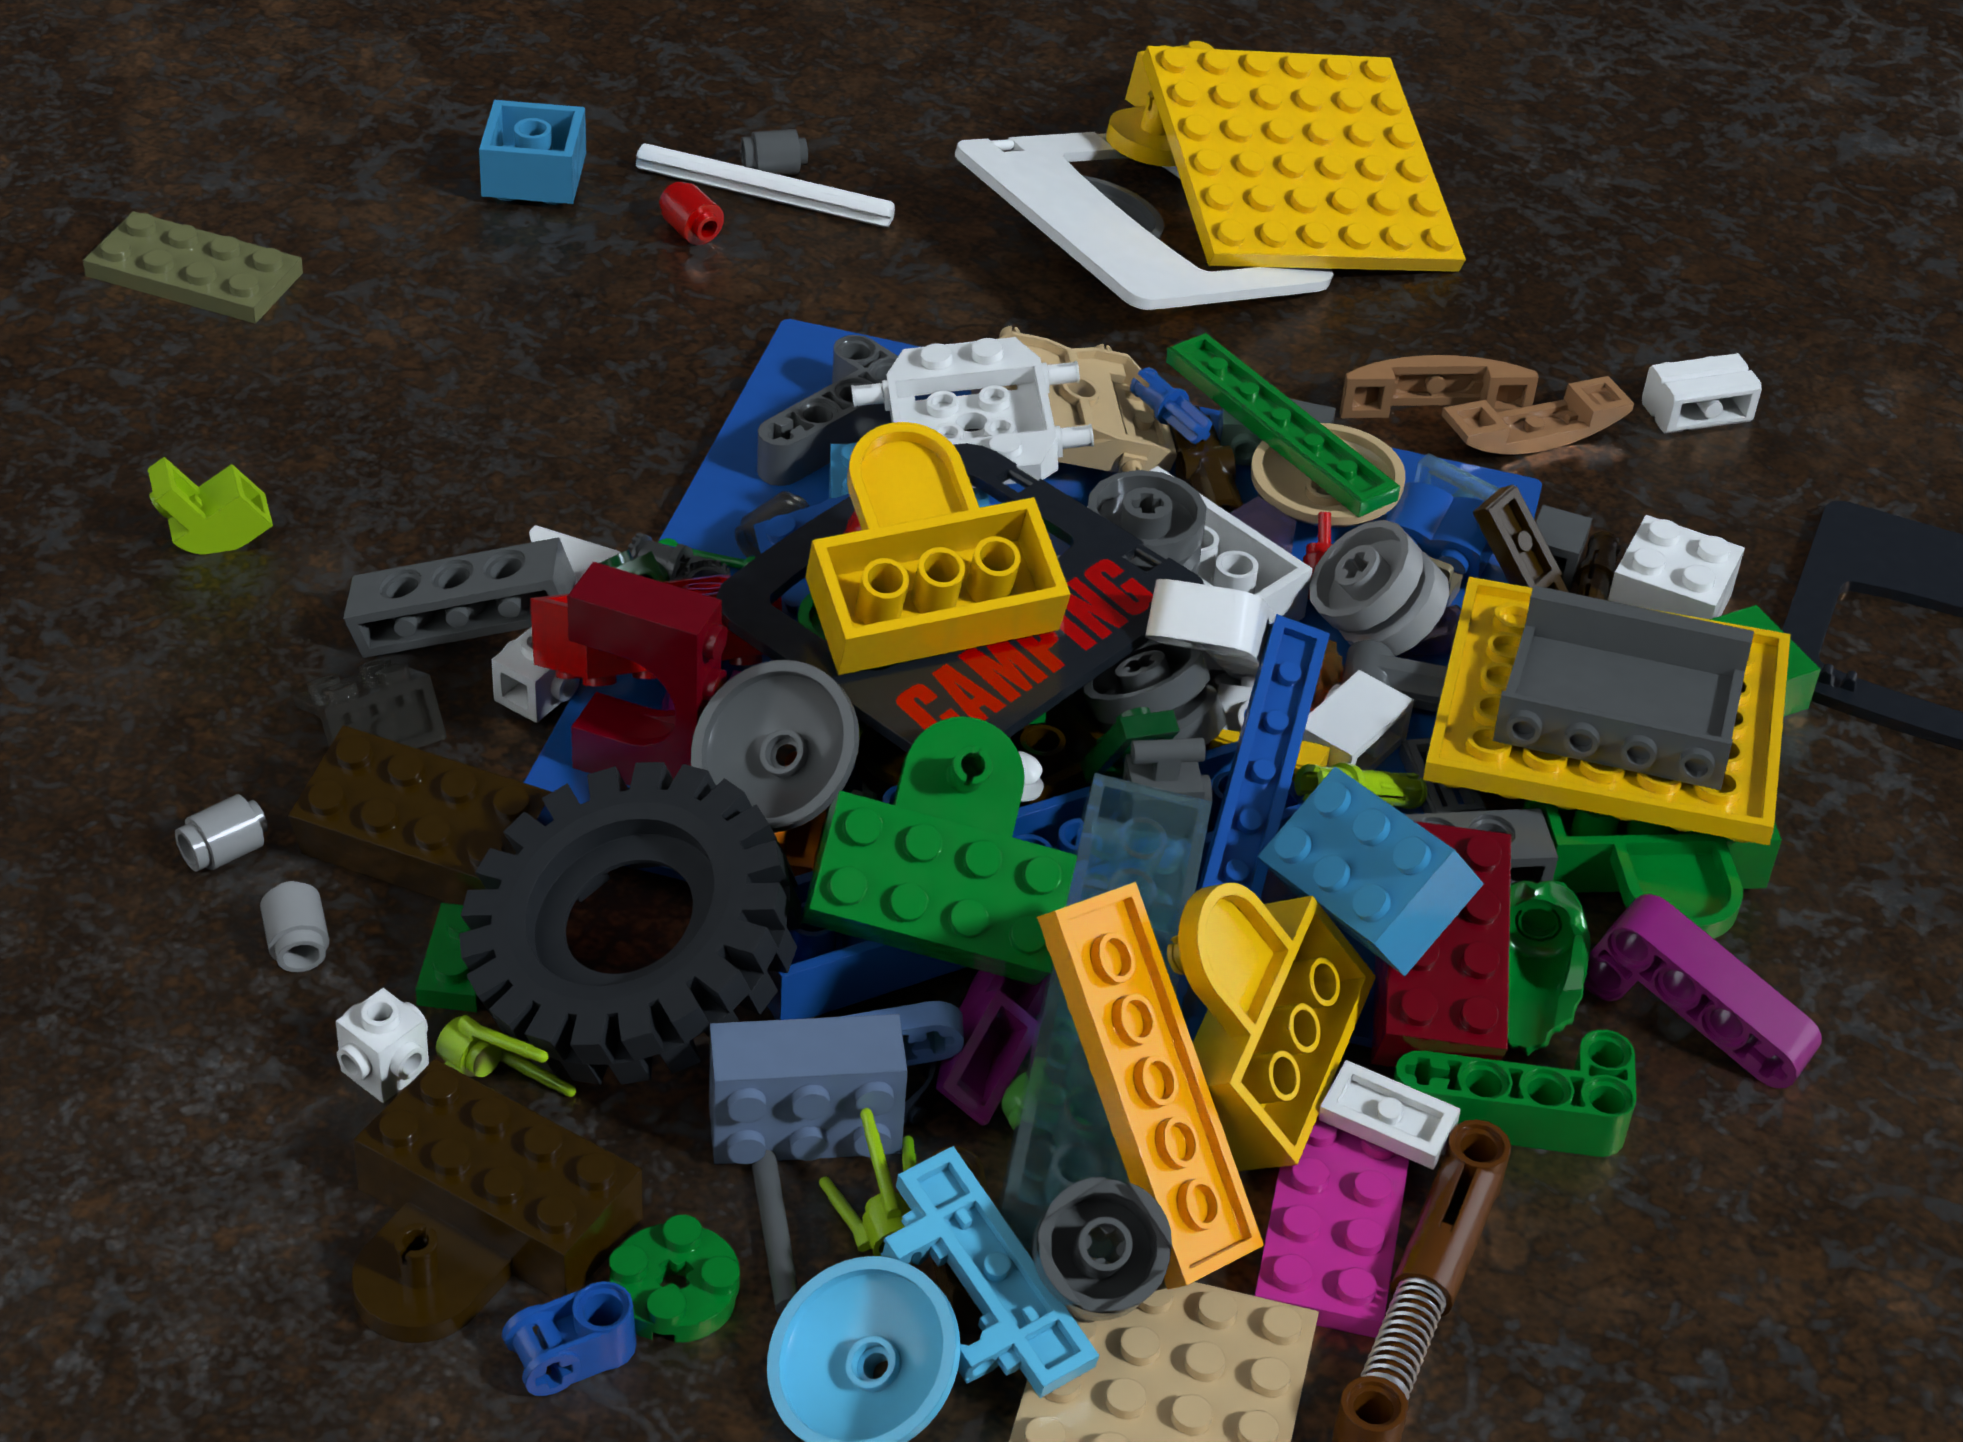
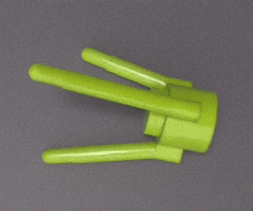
M468 1015L459 1016L451 1020L439 1034L436 1042L437 1055L446 1061L444 1064L468 1077H485L497 1067L499 1062H502L567 1097H573L576 1094V1088L573 1085L522 1058L525 1057L544 1063L548 1060V1053L546 1051L483 1026Z
M864 1108L861 1110L860 1116L880 1194L875 1195L866 1203V1212L862 1217L863 1222L829 1177H822L819 1180V1185L852 1231L858 1251L864 1252L872 1249L874 1256H881L885 1245L884 1238L905 1227L901 1222L902 1216L911 1211L906 1201L902 1199L901 1195L894 1190L871 1109ZM911 1136L903 1137V1172L916 1165L914 1140Z

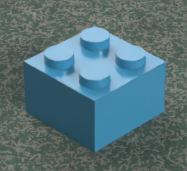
M494 100L479 148L481 197H493L503 201L517 199L542 201L550 205L573 204L586 157L585 107Z

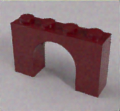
M592 562L567 596L569 641L621 656L641 665L651 672L666 688L673 701L675 710H656L596 692L571 726L572 766L574 769L590 774L616 766L625 784L630 786L635 763L664 762L674 780L682 764L691 766L692 740L698 720L710 699L727 682V672L721 669V654L725 648L728 635L727 627L722 625V600Z

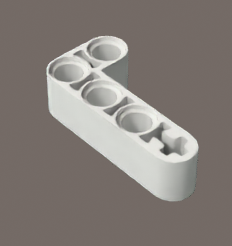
M1157 579L1145 638L1167 645L1206 651L1228 675L1242 680V677H1256L1269 626L1276 614L1262 597L1253 593L1178 580Z

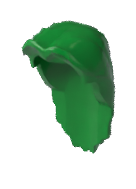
M1554 880L1539 883L1518 881L1511 883L1508 1044L1511 1049L1519 1048L1527 1056L1539 1048L1547 1047L1554 1033H1560L1566 1025H1572L1577 1006L1583 998L1591 939L1582 905L1574 892L1564 882Z

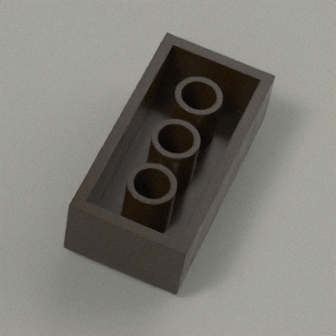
M342 725L288 815L302 854L458 905H464L467 890L486 889L475 872L490 848L513 855L516 854L503 831L524 811L544 826H547L554 820L542 800L543 797L552 793L551 791Z

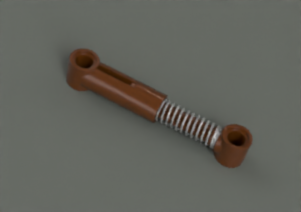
M1475 1119L1466 1120L1455 1125L1450 1132L1445 1154L1390 1284L1393 1299L1389 1304V1309L1382 1321V1326L1375 1338L1372 1350L1368 1355V1360L1364 1365L1361 1377L1349 1382L1342 1391L1332 1442L1401 1441L1409 1410V1393L1412 1391L1413 1384L1417 1380L1416 1376L1420 1372V1367L1424 1362L1423 1358L1426 1356L1427 1349L1431 1345L1430 1341L1434 1337L1437 1323L1441 1317L1450 1312L1454 1305L1492 1205L1500 1194L1511 1151L1509 1138L1500 1127L1488 1121ZM1457 1203L1462 1207L1455 1224L1447 1221L1454 1204Z

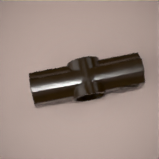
M1213 422L1209 431L1211 433L1210 437L1206 441L1202 439L1197 444L1190 443L1169 425L1177 453L1175 460L1176 478L1184 480L1201 495L1243 522L1245 507L1235 483L1236 465L1234 453L1231 446H1221Z

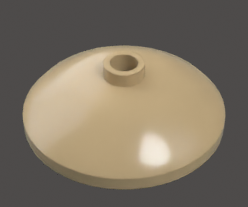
M1321 423L1400 485L1399 501L1404 490L1406 477L1404 465L1396 452L1382 440L1362 430L1344 425ZM1265 441L1258 445L1252 457L1251 478L1260 496L1280 513L1305 524L1318 526V513L1325 511L1331 512V528L1356 526L1386 514L1398 503V501L1358 518L1271 448Z

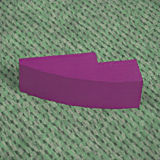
M978 970L959 1010L963 1014L964 1046L955 1056L941 1060L936 1090L981 1126L989 1123L1006 1089L1042 1027V1024L1036 1020V1017L1056 983V980L1050 975L1037 985Z

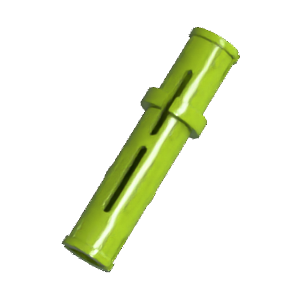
M1337 763L1331 767L1307 764L1297 771L1294 781L1297 795H1304L1302 800L1305 801L1336 766L1390 805L1405 809L1420 807L1425 802L1428 789L1426 781L1423 778L1418 779L1420 775L1417 773L1361 770L1360 767L1351 763Z

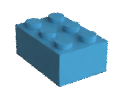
M1336 766L1257 856L1291 892L1299 898L1313 895L1335 925L1404 977L1484 884L1452 847Z

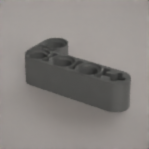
M847 335L838 339L833 347L832 384L760 424L757 445L758 476L770 485L785 486L793 484L830 463L831 444L857 443L870 430L892 423L890 411H885L884 403L853 407L851 385L882 383V380H887L886 374L898 356L866 336Z

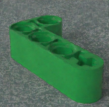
M1594 1030L1582 1038L1573 1070L1431 1051H1411L1404 1054L1398 1060L1393 1080L1460 1108L1458 1124L1466 1120L1477 1119L1488 1121L1500 1127L1508 1136L1513 1146L1595 1157L1614 1155L1623 1147L1636 1104V1070L1633 1045L1626 1037L1610 1030Z

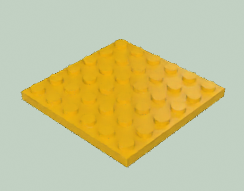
M1147 46L1142 61L1208 266L1460 271L1466 258L1391 58Z
M1474 577L1468 578L1426 759L1423 780L1441 783L1450 788H1468L1498 794L1508 799H1526L1556 805L1566 810H1584L1610 815L1624 821H1642L1668 826L1683 832L1694 831L1726 837L1740 843L1752 842L1770 846L1775 822L1791 634L1675 614L1754 631L1721 790L1493 741L1502 691H1506L1525 628L1533 588Z

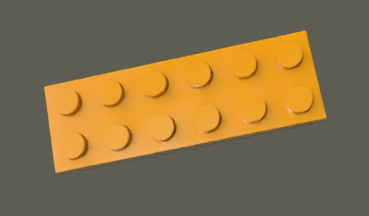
M1133 882L1038 916L1037 919L1046 942V947L1053 961L1069 1012L1074 1021L1129 1181L1146 1190L1158 1202L1168 1219L1171 1228L1172 1247L1168 1269L1164 1276L1167 1290L1187 1286L1264 1246L1137 883Z

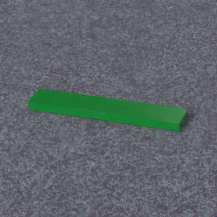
M1207 333L1167 348V364L1358 518L1398 501L1400 485Z

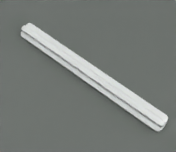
M644 143L637 150L636 167L639 170L875 226L889 227L895 214V204L889 200Z

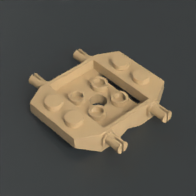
M1012 326L1001 330L1000 338L998 339L1016 337L1040 357L1041 363L1046 362L1047 365L1078 362L1080 383L1049 385L1050 393H1048L1054 425L1066 428L1092 424L1094 446L1063 449V457H1059L1058 462L1115 473L1135 470L1150 471L1157 466L1165 471L1171 470L1177 453L1169 424L1159 423L1154 416V411L1130 391L1133 377L1147 388L1149 383L1137 374L1142 369L1128 354L1112 351L1109 345H1106L1104 349V344L1097 345L1096 347L1071 349L1048 338L1020 333L1017 327H1014L1012 331ZM1016 385L1002 386L1007 390H1017ZM973 389L971 393L979 394L982 389Z

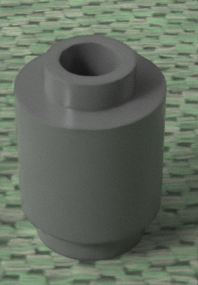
M796 129L752 132L750 137H741L740 153L741 163L744 167L786 176L799 175L801 165H807L808 163L806 138H798Z

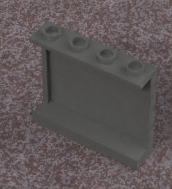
M1534 585L1525 628L1506 691H1502L1493 741L1721 790L1732 746V735L1754 631Z

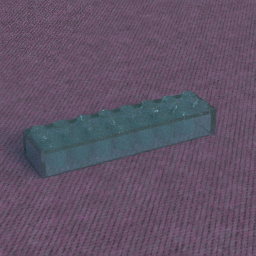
M1094 773L1083 807L1073 854L1078 856L1066 906L1136 882L1176 994L1179 975L1172 970L1168 962L1167 947L1168 944H1174L1171 938L1178 935L1183 909L1196 890L1212 801ZM1052 964L1051 973L1046 979L997 1208L1025 1248L1030 1249L1031 1240L1038 1222L1053 1200L1067 1187L1091 1177H1104L1130 1183L1094 1078L1090 1072L1074 1021L1069 1012L1054 964ZM1091 1235L1092 1244L1087 1249L1090 1257H1102L1109 1261L1108 1256L1115 1249L1113 1243L1109 1239L1098 1243Z

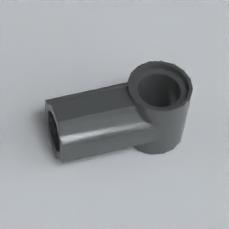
M1362 640L1350 646L1346 653L1341 685L1358 670H1361L1414 699L1413 708L1438 712L1448 667L1394 657L1391 649L1384 643L1375 640Z

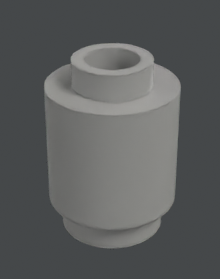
M236 794L187 817L185 825L175 830V839L180 853L192 870L199 871L206 867L212 871L264 845L263 833L268 831V823L264 812L256 801L250 800L247 802L244 797Z
M288 881L277 885L263 896L260 903L269 954L286 971L303 972L311 970L322 963L329 946V936L320 894L316 888L306 883Z

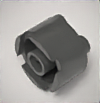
M1091 1177L1067 1187L1049 1205L1034 1231L1031 1240V1258L1045 1287L1058 1301L1065 1305L1074 1318L1081 1321L1111 1320L1124 1316L1136 1309L1162 1283L1171 1255V1228L1161 1206L1143 1188L1115 1179ZM1091 1235L1098 1243L1104 1242L1107 1239L1113 1243L1115 1249L1108 1256L1110 1264L1102 1257L1093 1260L1088 1254L1087 1249L1092 1244Z

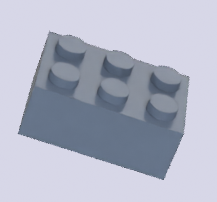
M886 1014L710 1023L709 1111L714 1164H752L761 1160L766 1150L774 1152L777 1161H811L819 1158L853 1156L871 1157L860 1112L864 1108L871 1109L884 1154H902L907 1064L900 1015Z

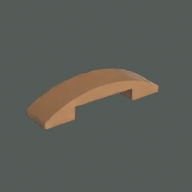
M1422 355L1389 359L1346 373L1339 413L1341 418H1389L1391 406L1459 405L1480 400H1486L1496 412L1532 406L1539 377L1537 371L1522 366L1470 356Z
M1609 376L1569 383L1563 400L1496 412L1486 400L1444 407L1441 416L1467 445L1475 449L1497 454H1528L1562 447L1589 437L1632 412L1634 403Z

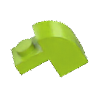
M165 457L148 468L152 492L149 494L151 502L157 511L168 519L173 544L185 551L204 555L237 550L273 526L265 493L233 464H230L199 487Z

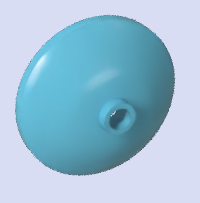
M866 1256L845 1260L821 1271L802 1286L792 1297L779 1317L771 1337L767 1356V1379L770 1395L779 1416L786 1426L804 1442H908L935 1418L947 1400L955 1382L960 1359V1334L957 1319L950 1302L938 1285L926 1274L906 1262L882 1256ZM888 1361L886 1372L880 1378L873 1379L875 1367L880 1362Z

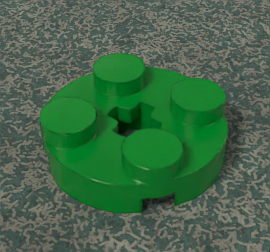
M676 1215L669 1218L665 1224L653 1225L638 1231L612 1252L610 1256V1282L623 1286L631 1295L635 1331L638 1336L653 1340V1332L661 1335H674V1343L692 1342L714 1333L730 1319L735 1309L736 1297L740 1288V1268L735 1252L722 1237L709 1229L702 1228L701 1223L695 1217ZM681 1275L686 1277L687 1286L679 1289L673 1283L664 1287L660 1284L666 1276Z

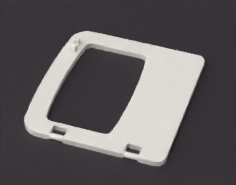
M1084 132L1009 137L1007 140L991 141L988 138L962 140L957 144L955 157L1116 295L1133 307L1143 310H1155L1319 292L1327 289L1333 277L1332 269L1253 267L1223 271H1206L1198 268L1122 211L1069 163L1128 158L1116 151L1107 142L1106 133ZM1176 166L1163 167L1180 179Z

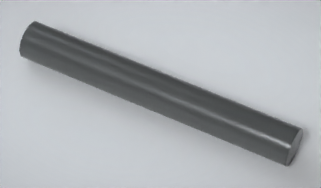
M766 1150L761 1160L752 1163L775 1310L778 1314H781L792 1297L799 1291L777 1159L774 1152Z

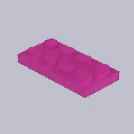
M1318 1115L1298 1165L1279 1168L1255 1296L1319 1311L1316 1326L1376 1338L1382 1326V1321L1385 1318L1409 1159L1319 1120Z

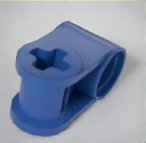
M606 1281L592 1283L579 1291L545 1304L527 1307L517 1312L507 1321L502 1329V1338L508 1350L517 1353L523 1364L522 1380L528 1392L535 1396L552 1395L573 1383L606 1370L619 1368L631 1359L637 1345L634 1309L631 1295L623 1286L615 1282ZM534 1326H538L536 1335L532 1329ZM547 1366H549L551 1370L550 1375L546 1374Z

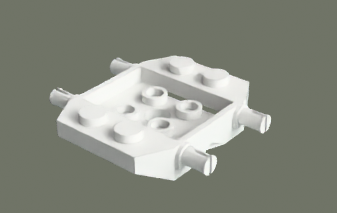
M1016 337L1001 339L983 338L973 342L945 345L935 343L925 347L903 349L886 374L887 380H882V383L851 385L853 407L884 403L885 411H890L892 423L911 422L927 426L941 433L953 445L968 443L985 446L1015 462L1017 468L1037 480H1043L1058 471V458L1063 457V449L1094 446L1092 424L1066 428L1054 425L1048 393H1050L1049 385L1080 383L1078 362L1047 365L1046 362L1041 363L1040 357ZM1016 385L1017 390H1007L1002 386ZM982 389L979 394L956 396L952 393L955 391ZM931 394L925 400L915 401V396ZM967 429H980L977 431H964ZM1008 479L1007 481L1003 482L1005 485L1016 484V482L1012 481L1011 479Z

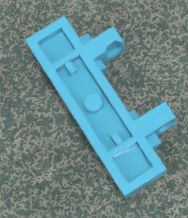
M954 1146L898 1174L896 1188L911 1211L902 1216L901 1222L905 1227L884 1238L885 1245L881 1256L916 1265H921L929 1256L932 1257L938 1267L947 1262L983 1314L978 1323L982 1331L980 1340L969 1346L960 1344L958 1372L966 1384L992 1372L998 1366H1000L1006 1376L1020 1368L1039 1398H1042L1096 1367L1100 1355L1065 1305L1057 1300L1045 1287L1038 1275L1033 1259Z

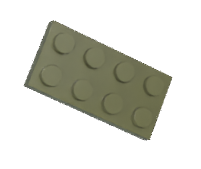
M134 211L83 260L86 277L254 324L262 318L303 274L302 257L280 252L275 248L258 246L240 241L231 236L218 235L196 229L191 225H182L153 217L147 213Z

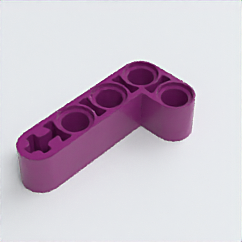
M1644 894L1637 897L1590 951L1584 987L1591 994L1606 1001H1617L1639 981L1745 1070L1767 1086L1787 1088L1793 1085L1822 1043L1821 1032L1811 1018L1660 896Z

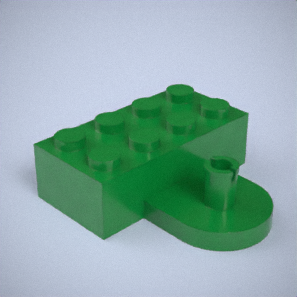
M964 716L947 718L934 723L924 730L909 749L903 762L893 805L841 790L838 792L830 805L801 923L1037 985L1051 973L1053 964L1037 917L1066 907L1078 855L1012 837L1025 780L1022 759L1016 746L1003 731L987 721Z
M1526 799L1523 804V809L1541 808L1558 855L1553 876L1554 881L1564 882L1574 893L1620 892L1626 908L1640 895L1652 894L1660 896L1713 939L1723 935L1734 925L1743 899V889L1767 888L1782 841L1775 822L1770 846L1752 842L1740 843L1726 837L1694 831L1683 832L1668 826L1642 821H1624L1610 815L1584 810H1566L1556 805Z

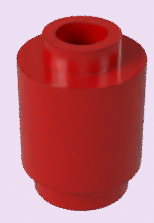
M675 182L669 185L660 197L659 205L663 218L689 243L693 245L706 244L712 241L721 231L724 223L722 209L694 184Z

